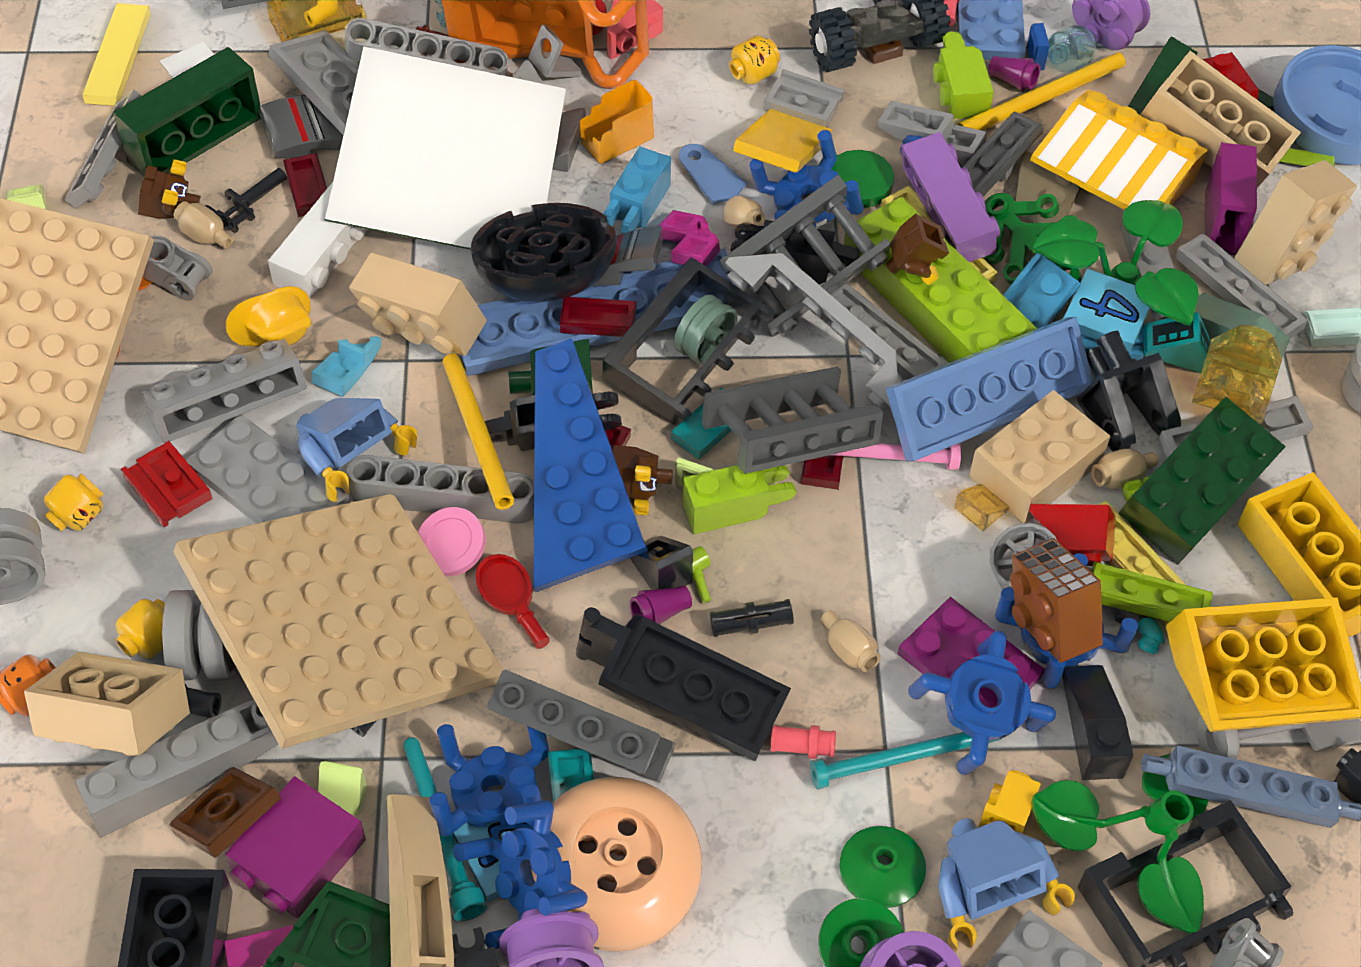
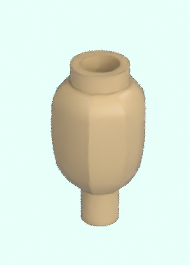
M735 195L723 207L724 221L734 229L742 223L760 226L765 222L762 207L748 197Z
M184 201L175 209L174 218L178 221L179 229L190 238L203 244L212 245L217 243L224 249L232 245L234 238L224 231L222 219L206 206Z
M1134 449L1117 450L1104 455L1098 464L1093 465L1091 475L1097 486H1105L1110 490H1116L1124 487L1128 481L1141 479L1146 470L1156 467L1159 461L1154 452L1142 455Z
M832 610L822 615L820 621L829 630V645L848 666L860 668L863 672H868L877 666L881 659V655L877 652L878 643L864 627L853 620L840 619Z

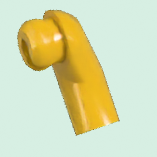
M317 0L316 6L304 12V17L308 24L314 27L334 15L338 11V0Z

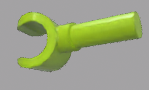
M699 546L693 549L692 576L701 602L708 603L711 601L702 570L710 567L711 562L705 549Z

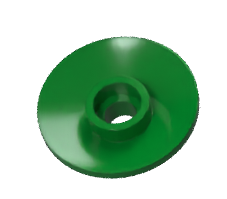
M873 826L860 830L846 842L840 857V874L848 891L855 898L871 899L883 904L887 908L903 905L913 899L920 891L925 880L926 862L921 848L909 835L893 827ZM877 857H889L892 863L883 865L878 862Z
M866 898L850 899L835 906L824 918L818 936L819 954L825 967H860L863 958L873 946L882 940L904 933L897 917L883 904ZM854 937L861 939L864 944L861 954L854 952L851 948V941Z

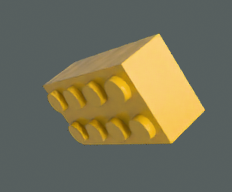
M1314 472L1249 498L1237 525L1292 599L1298 601L1338 598L1348 638L1360 633L1361 531Z

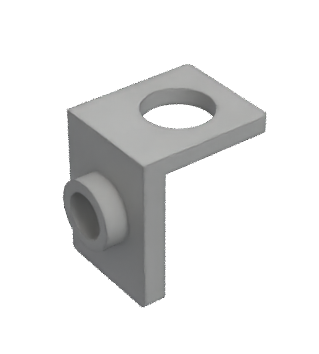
M541 25L528 59L545 77L554 79L560 77H580L582 72L569 56L559 55L564 45L563 42L547 25ZM546 38L551 43V52H543V42Z

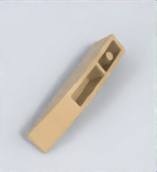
M389 794L387 796L391 967H454L452 924L446 871L437 821L433 816L429 802L430 797Z

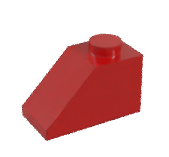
M1030 504L1029 512L1040 526L1046 527L1072 555L1077 553L1084 554L1088 559L1087 566H1093L1094 562L1113 561L1115 514L1109 505Z

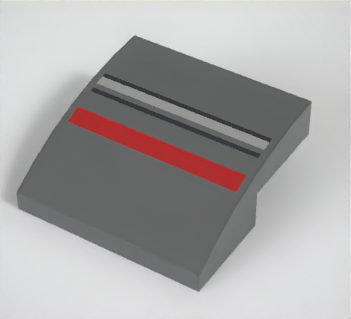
M305 94L277 99L259 106L258 112L274 158L309 155L310 149H341L343 134Z
M662 226L636 229L616 236L614 259L605 275L593 286L621 285L625 271L655 270L663 242Z

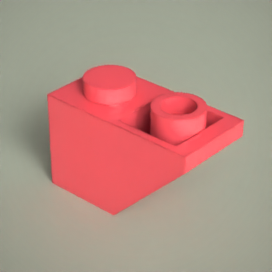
M613 0L612 8L619 0ZM646 0L649 39H652L663 32V7L655 0ZM635 4L618 23L608 27L607 56L611 60L638 46Z

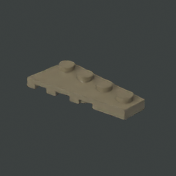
M1025 151L1021 156L1015 201H1037L1041 195L1052 194L1056 197L1059 204V212L1056 216L1048 219L1040 215L1017 217L1023 223L1058 222L1063 217L1069 215L1082 188L1030 161L1033 153ZM1053 203L1045 204L1042 209L1051 208ZM1011 231L1006 256L1007 264L1010 262V253L1013 233ZM1027 247L1024 268L1035 256Z

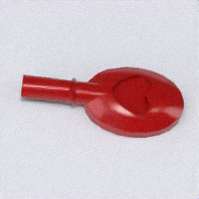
M505 554L490 555L483 559L476 570V583L484 601L499 613L515 615L517 623L521 624L537 649L548 645L550 642L549 637L535 618L534 612L528 607L532 600L533 589L526 569L520 562Z

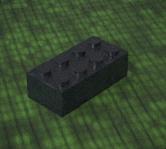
M134 869L118 967H223L224 941L227 938L233 894L225 871L215 869Z

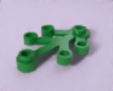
M996 193L984 201L987 215L989 217L993 216L996 219L1000 230V236L996 237L997 253L983 257L989 264H997L1004 258L1005 252L1001 245L1004 227L1006 226L1013 233L1010 262L1003 269V276L1010 286L1018 276L1011 278L1009 275L1016 270L1021 273L1024 269L1026 247L1032 252L1033 245L1039 235L1047 227L1056 223H1023L1017 216L1040 215L1046 219L1056 216L1059 212V204L1056 197L1052 194L1041 195L1037 201H1015L1007 193ZM1053 203L1051 208L1042 209L1045 204ZM1003 206L1001 210L994 211L995 208ZM1068 215V216H1065V217H1063V218L1061 219V220H1065V219H1076V220H1078V218L1075 217V216H1073V215ZM1052 261L1064 271L1071 270L1069 275L1081 283L1082 275L1079 269L1065 267Z

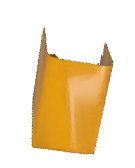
M637 80L629 81L603 94L601 103L593 106L590 115L579 121L582 145L600 164H603L653 139V97Z

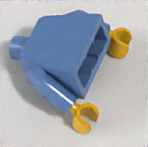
M335 398L310 414H303L297 422L296 427L299 432L297 442L301 455L318 477L325 478L326 496L333 502L337 501L336 487L344 489L345 493L349 494V478L347 474L343 471H333L334 467H342L390 434L395 437L393 449L396 453L407 455L409 446L416 448L417 430L410 425H397L398 420L383 408L380 399Z
M966 818L958 821L952 828L953 838L947 842L948 856L941 862L938 888L946 919L951 918L953 927L948 935V945L954 952L958 950L955 933L963 932L968 935L971 948L977 938L975 928L965 922L964 915L968 914L971 920L1046 892V888L1048 893L1043 898V906L1049 914L1057 915L1060 912V905L1056 901L1055 895L1063 900L1066 908L1073 904L1075 898L1074 891L1070 886L1058 883L1056 878L1059 877V873L1040 840L1017 831L1015 832L1004 821H995L978 828L972 819Z

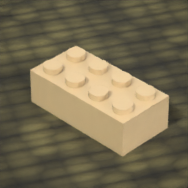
M1189 51L1140 114L1150 121L1164 124L1168 130L1182 137L1194 139L1198 145L1208 150L1203 162L1212 168L1221 142L1257 147V188L1268 177L1301 133L1191 51Z

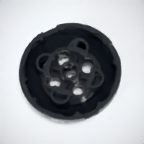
M571 203L531 205L532 211L513 216L512 211L505 212L484 224L472 239V259L476 271L482 280L493 290L506 297L528 302L560 300L587 290L605 275L614 259L616 251L615 228L607 223V216L590 207Z

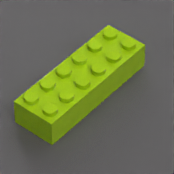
M899 197L858 219L857 222L876 246L884 239L891 243L899 227L915 213L920 214L903 197ZM845 231L843 245L859 249ZM945 238L943 240L946 241L949 254L943 259L938 258L931 263V265L936 267L939 276L931 285L926 284L921 276L909 274L903 269L896 274L890 272L886 262L893 257L891 248L890 252L886 254L888 260L873 271L867 268L861 272L872 286L948 363L1037 329ZM859 250V252H860L859 258H860L863 254H862V252Z

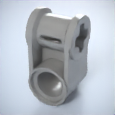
M151 236L154 239V243L143 277L169 290L180 299L192 300L196 295V288L203 279L209 278L212 274L211 265L202 256L182 248L166 237Z
M1244 918L1228 930L1222 941V946L1210 967H1277L1282 960L1284 950L1277 943L1270 944L1256 931V924L1251 919Z

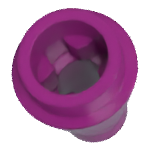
M993 56L988 67V74L1005 81L1021 91L1025 89L1032 90L1039 79L1040 64L1034 63L1032 58Z
M685 585L676 588L641 590L637 593V596L630 599L632 617L637 613L658 624L692 607V597Z

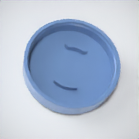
M1325 45L1313 47L1299 53L1288 63L1275 88L1273 96L1275 113L1301 132L1295 142L1303 149L1322 155L1334 156L1335 163L1361 165V51L1345 46Z

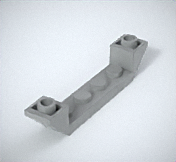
M783 253L728 258L725 262L727 269L730 271L727 278L742 291L748 287L755 293L775 271L777 275L774 279L788 292L791 293L795 288L805 297L802 303L816 316L819 317L823 312L833 321L830 327L841 338L847 341L852 337L862 347L858 351L873 365H876L878 361L881 362L883 366L866 384V390L870 392L866 398L873 405L876 404L883 412L887 408L891 410L886 388L897 384L898 378L896 351Z

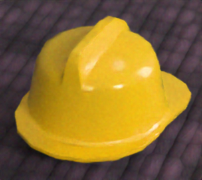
M295 286L281 287L249 298L237 304L229 312L226 319V332L232 341L242 346H260L268 341H279L284 338L289 345H293L305 335L307 328L312 325L309 317L311 310L310 299L304 290Z

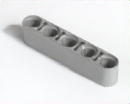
M364 18L351 20L345 28V51L347 56L357 62H360L363 47L365 46L507 76L508 56L498 47ZM362 38V39H365L366 41H364V42H358V41H355V39ZM393 45V46H398L399 48H398V49H391V48H388V46ZM424 52H425V53H430V54H432V55H431V56H424V55H421V53H424ZM454 60H463L465 63H457ZM486 67H496L498 70H490Z
M374 455L357 456L347 466L350 492L355 501L391 494L397 498L404 510L435 513L444 508L459 507L470 511L478 519L510 523H525L534 517V480L524 473L504 471L514 498V504L509 509L499 510L495 507L481 468Z

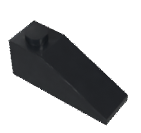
M1103 665L1065 667L1062 679L1082 780L1123 779L1133 758V751L1126 717Z

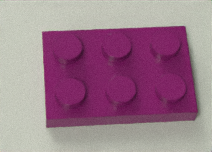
M950 596L899 645L897 654L922 674L929 672L949 678L962 663L980 656L977 651L979 644L995 632V630ZM1007 640L1004 659L1011 662L1018 669L1017 673L1024 683L1027 682L1031 690L1043 677L1045 669ZM980 688L978 695L981 703L989 708L996 707V694L989 688Z

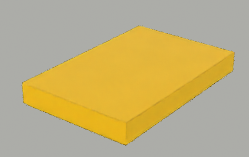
M770 109L735 139L733 151L796 173L821 150L817 137L818 133L822 130H829L832 135L833 129Z

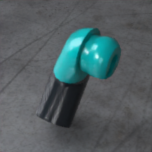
M1119 609L1115 618L1116 622L1121 624L1125 618H1132L1137 621V632L1142 634L1138 647L1153 655L1158 653L1160 644L1165 643V634L1155 619Z

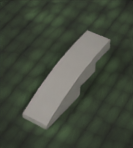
M895 101L889 103L878 121L880 129L901 141L907 135L926 137L941 132L946 143L953 144L957 153L958 164L961 168L986 142V131L954 125V114ZM1017 161L1000 178V180L1006 181L1008 179Z

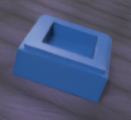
M1034 23L1030 27L1026 50L1028 57L1032 58L1034 63L1040 64V70H1045L1050 45L1044 23Z

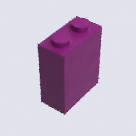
M1221 142L1205 189V235L1229 255L1236 256L1248 235L1257 211V147Z
M294 776L279 793L281 799L239 837L225 853V857L231 869L229 876L237 885L247 891L253 887L264 895L262 897L263 901L272 910L281 915L287 911L299 919L326 883L337 875L366 841L362 822Z

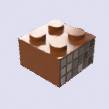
M1055 538L1012 555L1013 574L1010 575V582L1014 590L1015 599L1012 614L1018 626L1025 628L1036 639L1042 650H1048L1062 663L1103 645L1100 579Z

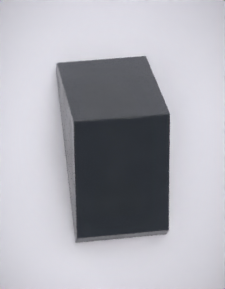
M661 535L645 543L647 552L630 558L651 590L676 588L692 583L693 550L691 545Z

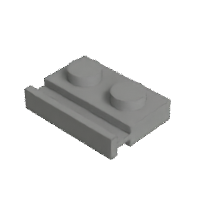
M783 69L780 78L775 81L764 99L763 110L774 109L827 127L836 113L839 103L844 99V89Z

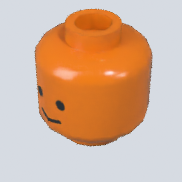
M27 654L1 670L0 703L11 715L19 713L23 716H29L24 691L56 668L55 665L48 658L40 661L37 657Z

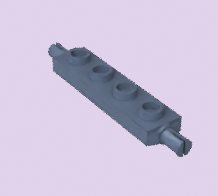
M1178 745L1170 752L1167 759L1145 753L1141 761V765H1143L1141 771L1165 776L1170 791L1177 790L1186 795L1221 803L1231 800L1238 807L1329 828L1339 822L1340 816L1361 821V803L1342 800L1338 792L1337 782Z

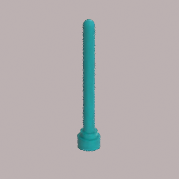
M409 737L404 741L403 748L421 797H431V795L437 793L423 750L417 738ZM453 834L447 837L440 835L444 864L453 887L450 891L451 897L449 898L453 917L456 921L474 919L483 914L487 909L482 889L476 887L475 883L469 882L463 862L455 859L453 848L456 843Z

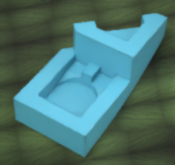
M373 336L370 337L368 343L352 344L348 342V339L338 340V352H332L312 371V383L344 397L364 374L381 348V338Z

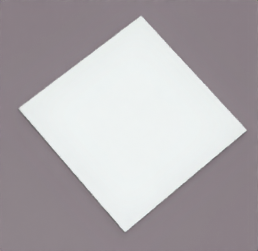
M364 46L325 221L471 250V242L477 231L493 218L508 211H512L513 216L532 211L531 205L547 203L566 89Z

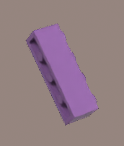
M941 132L901 145L903 170L931 221L941 226L944 238L968 262L996 253V237L1000 236L998 223L993 216L989 217L987 215L981 193L979 191L974 192L971 187L972 183L966 167L961 168L958 164V157L953 144H947Z

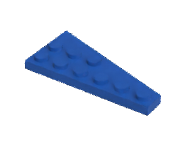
M572 338L535 352L533 589L539 592L648 551Z

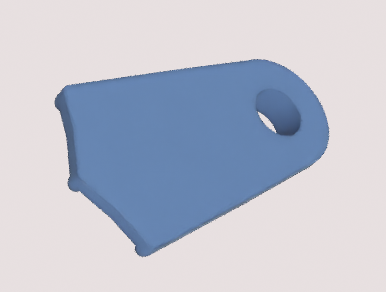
M688 144L681 148L679 161L713 205L728 201L733 196L739 195L746 187L747 183L704 146ZM691 157H696V158H698L699 160L693 161V160H691V159H689V158H691Z

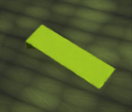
M1290 148L1279 161L1309 166L1326 160L1335 167L1334 156Z

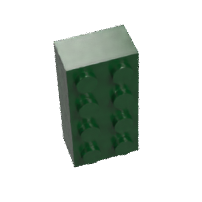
M226 47L113 112L127 162L143 177L147 165L157 167V171L170 173L173 160L187 163L261 119L258 112L260 100L253 68L230 47Z
M1225 396L1131 496L1118 514L1179 565L1286 446Z

